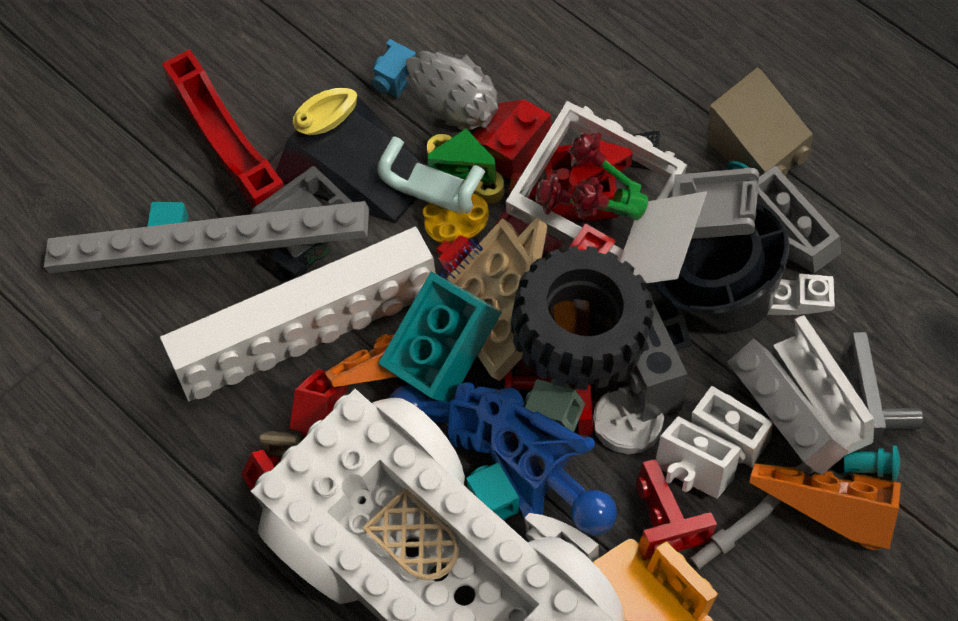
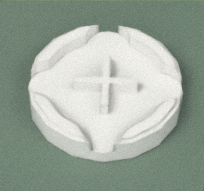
M622 387L618 391L612 393L609 391L604 394L596 404L593 415L595 435L604 446L615 452L624 454L641 453L654 446L661 436L664 415L660 413L657 418L643 422L641 412L638 410L633 411L629 405L627 391L630 388Z

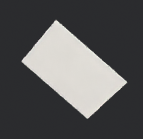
M707 191L648 201L644 215L638 221L634 220L620 262L627 261L635 268L633 274L635 276L640 274L646 283L678 279Z

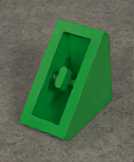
M464 129L428 154V165L431 168L465 180L473 165H476L485 171L480 181L496 183L494 157L467 129Z

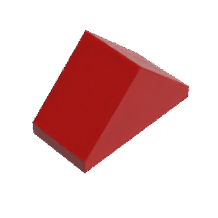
M600 141L599 151L606 156L605 160L620 172L631 166L633 153L630 148ZM591 162L583 164L581 167H572L568 191L573 193L576 186L583 180L588 181L592 177H596L600 183L612 175L601 166L596 167Z

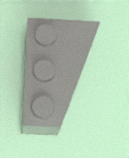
M776 166L759 177L757 204L762 205L764 203L768 205L783 221L789 237L790 249L788 259L816 273L841 254V243L838 233Z

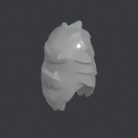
M440 50L436 54L429 51L419 52L420 57L406 59V66L409 72L406 80L417 97L432 110V116L445 120L447 125L457 126L461 130H473L479 126L482 128L487 127L498 110L497 91L491 78L488 75H484L481 67L476 66L467 54L464 56L455 54L453 56Z

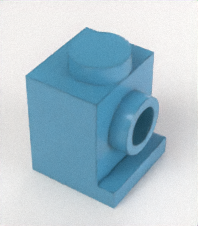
M389 39L386 43L387 52L384 56L378 57L374 64L373 72L375 77L372 79L371 84L377 91L389 93L398 98L408 85L406 76L409 75L406 66V59L417 56L413 50Z

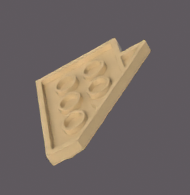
M538 217L520 235L509 222L502 218L446 279L502 311L501 316L478 354V358L489 374L499 381L522 358L523 351H516L513 344L514 334L511 332L510 322L519 281L524 272L529 271L530 265L537 259L542 258L548 225Z

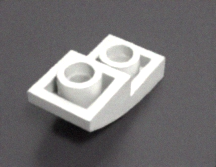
M799 274L797 280L781 279L772 307L767 315H800L833 310L835 307L833 276Z
M529 513L525 517L526 537L529 541L549 536L561 538L575 546L592 562L599 558V545L576 528L554 518Z

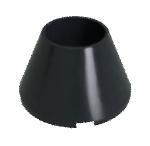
M764 203L762 205L757 204L754 221L755 229L752 234L691 239L678 279L653 282L656 289L668 302L717 330L736 332L756 325L768 314L772 307L789 257V237L783 221L768 205ZM733 274V275H731V276H729V277H727V278L720 279V278H722V277H724V276Z

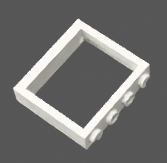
M567 101L506 200V213L528 225L538 217L548 225L546 235L568 247L571 245L582 227L552 211L549 215H546L543 212L542 206L527 198L570 126L588 135L593 132H600L602 134L600 141L630 148L633 153L632 160L668 178L669 180L657 200L673 196L675 175L685 174L687 164L675 158V153L670 151L663 152L653 147L652 142L640 135L634 137L623 131L622 126L610 119L604 121L595 116L588 107L585 106L583 109ZM614 245L610 252L618 255L617 260L620 261L624 250Z

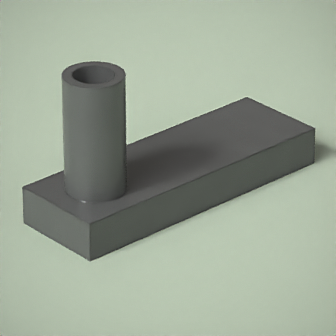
M867 332L852 333L844 348L850 384L874 418L873 443H877L884 430L920 429L923 424V414L920 407L882 408Z

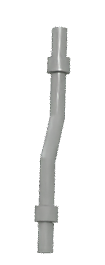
M804 462L796 467L802 470L805 476H809L815 471ZM768 494L757 507L727 530L721 529L710 537L711 542L690 557L691 563L699 570L720 553L725 555L735 547L734 542L767 518L781 500Z

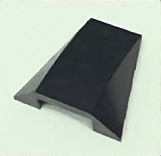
M358 96L353 111L343 122L330 131L317 135H307L296 130L287 140L275 171L283 184L287 185L312 166H315L352 202L365 201L369 208L370 216L396 223L417 199L392 188L379 177L377 171L378 162L392 137H399ZM404 143L391 165V171L399 177L409 180L417 163L425 164ZM322 189L315 193L326 197L328 201L332 199Z

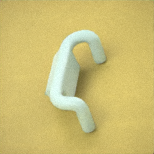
M392 137L377 167L379 177L386 184L402 193L456 213L468 214L473 209L472 194L485 173L481 167L473 165L464 181L462 178L417 163L409 180H405L391 171V165L404 145L401 139Z

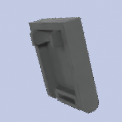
M312 166L257 205L252 210V214L324 206L313 196L320 189L332 198L327 201L328 205L353 202L315 166ZM314 244L292 245L284 248L288 249V252L293 257H297Z

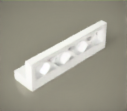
M803 315L796 318L795 336L773 345L774 355L786 373L849 451L847 454L872 444L874 439L873 416L806 317Z

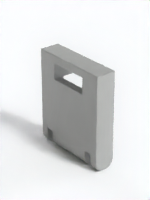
M744 168L675 175L672 197L707 191L691 239L747 235L754 232L759 181L758 170Z

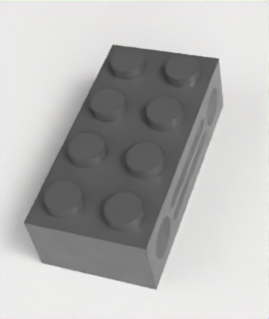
M592 303V306H589L591 308V322L594 326L599 325L602 334L614 327L611 318L601 307ZM654 303L651 309L654 312L653 323L643 354H641L639 362L633 370H627L626 376L619 380V382H625L626 386L630 388L627 391L629 405L633 411L638 410L641 412L643 422L657 418L660 413L667 415L682 410L687 381V372Z

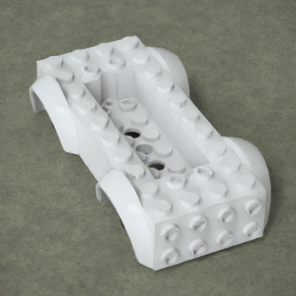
M356 389L349 395L342 396L335 403L333 411L323 421L319 420L314 423L309 429L307 436L297 446L290 447L283 454L281 462L272 471L262 474L257 480L255 488L251 490L263 508L258 533L269 548L292 570L330 599L339 604L359 600L380 621H625L620 599L601 570L584 553L561 538L549 536L530 542L525 541L464 486L465 476L461 462L447 437L423 411L402 398H388L371 403ZM404 488L415 496L442 523L447 525L457 539L459 548L457 563L442 581H427L413 577L404 571L363 530V527ZM408 497L407 508H416V507H418V506ZM403 499L393 508H402ZM407 513V525L420 524V513ZM425 513V524H436ZM389 514V526L402 525V514ZM384 517L374 526H384ZM438 529L424 530V541H437ZM406 530V540L410 538L419 539L420 530ZM443 530L442 541L452 540ZM383 531L372 532L383 542ZM388 531V543L401 542V531ZM437 546L424 547V559L437 558ZM442 546V558H452L454 546ZM389 548L400 558L401 548ZM419 555L416 557L405 556V559H419ZM418 564L407 565L418 573ZM423 564V574H430L431 569L437 564ZM461 586H470L475 590V599L469 605L462 606L454 600L455 591Z

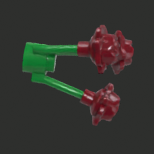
M593 132L590 135L581 133L580 137L573 140L572 147L569 148V152L573 155L571 166L574 168L581 167L589 162L596 167L601 166L626 186L625 189L619 188L615 192L613 199L609 200L607 196L602 195L603 185L599 184L598 178L592 177L588 181L583 180L572 193L562 190L561 184L558 183L557 175L553 173L550 180H541L535 195L536 203L542 206L543 212L546 215H549L559 203L565 205L573 203L574 211L579 213L580 219H585L588 216L594 217L597 209L620 216H626L636 221L644 215L647 209L648 196L640 192L641 184L630 180L605 160L606 156L599 151L602 136L600 132Z

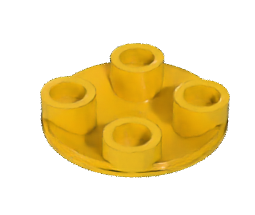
M473 193L471 197L473 209L468 214L456 213L432 203L427 204L423 209L426 232L432 239L440 243L444 240L453 243L459 235L469 239L475 237L488 222L489 208L486 201L481 196Z

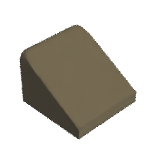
M269 431L260 435V442L267 456L282 457L290 447L297 446L303 440V435L300 433Z

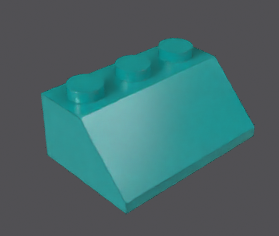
M430 272L378 364L427 396L439 401L450 402L456 394L458 385L463 382L497 323L502 311L443 277Z

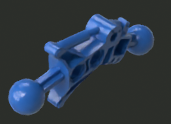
M466 382L458 385L455 400L445 402L431 399V397L411 384H403L390 395L389 398H402L412 403L432 421L449 423V440L455 448L464 447L466 450L475 449L477 452L490 453L496 463L499 462L519 496V507L524 519L529 513L543 515L544 497L551 487L572 506V522L582 533L598 536L605 534L614 526L617 518V508L611 496L601 490L591 489L586 491L563 469L574 455L591 451L595 446L594 440L591 437L578 435L538 411L534 413L524 407L522 395L516 389L509 387L500 390L477 387L475 389L471 382ZM538 429L544 431L552 437L544 436ZM513 433H515L518 437V446L515 444L513 440ZM538 457L544 461L545 470L539 466Z

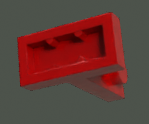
M656 459L643 462L639 477L636 478L637 492L641 499L646 500L650 508L649 515L653 528L643 530L638 546L643 561L651 559L656 548L666 541L676 552L710 543V537L713 536L717 525L711 512L687 519L683 518Z

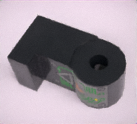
M330 242L316 243L297 257H293L288 252V249L280 247L271 255L274 272L287 282L306 274V270L316 260H321L329 254L331 249Z

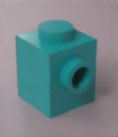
M499 462L490 467L487 465L481 466L466 478L467 489L502 520L519 513V496Z

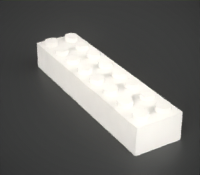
M415 226L165 334L160 338L188 402L194 399H202L209 396L214 390L226 385L237 384L246 376L258 371L269 370L278 362L287 358L301 356L312 347L322 343L333 342L344 333L354 329L365 328L372 321L385 315L391 316L398 313L402 308L414 302L430 272L436 274L434 260Z

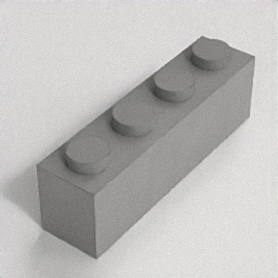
M752 339L727 361L802 461L817 473L822 475L849 452L775 357L755 339Z

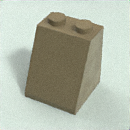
M758 67L710 105L707 143L729 162L738 161L758 170L759 177L774 166L786 176L789 169L795 164L800 165L804 163L812 152V132Z

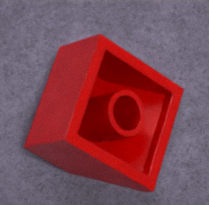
M525 99L498 103V110L487 127L482 128L479 126L472 135L494 157L496 171L511 180V176L514 173L523 172L551 128V114Z

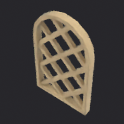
M406 488L363 527V530L404 571L417 579L427 581L439 579L449 573L457 563L459 548L456 537L447 525L442 523ZM408 497H409L418 507H416V508H407ZM403 499L402 508H393ZM407 513H420V524L407 525ZM425 513L436 524H425ZM389 514H402V525L389 526ZM384 517V526H374ZM438 529L437 541H424V530ZM406 530H420L419 542H406ZM443 530L452 540L442 541ZM383 531V542L372 532ZM388 531H401V542L388 543ZM437 546V558L424 559V547ZM442 546H454L452 558H442ZM406 547H419V559H405ZM389 548H401L400 558ZM442 563H448V565L441 570ZM418 564V573L407 565ZM423 564H437L436 573L423 574Z

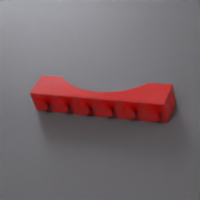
M188 49L162 63L169 87L251 207L254 209L261 202L283 188L282 180L268 160L255 150L229 114L205 70L192 51Z

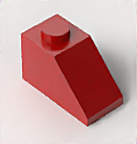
M317 369L295 389L289 429L300 431L303 436H307L309 429L314 423L319 420L323 421L333 411L335 403L347 392L349 385L333 387L325 375V370Z

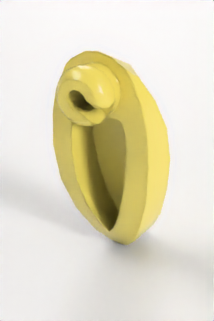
M335 88L314 95L296 111L293 116L294 128L298 132L307 135H317L330 131L343 122L353 111L357 102V93L348 88Z

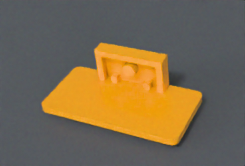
M628 539L593 562L605 575L617 593L624 610L625 621H713L707 614L718 593L706 579L702 578L686 562L684 556L676 552L667 541L656 548L652 558L643 561L638 550L639 544L633 539Z

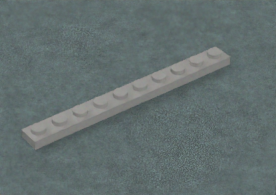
M362 201L48 238L44 268L49 273L367 238L369 208L366 202Z

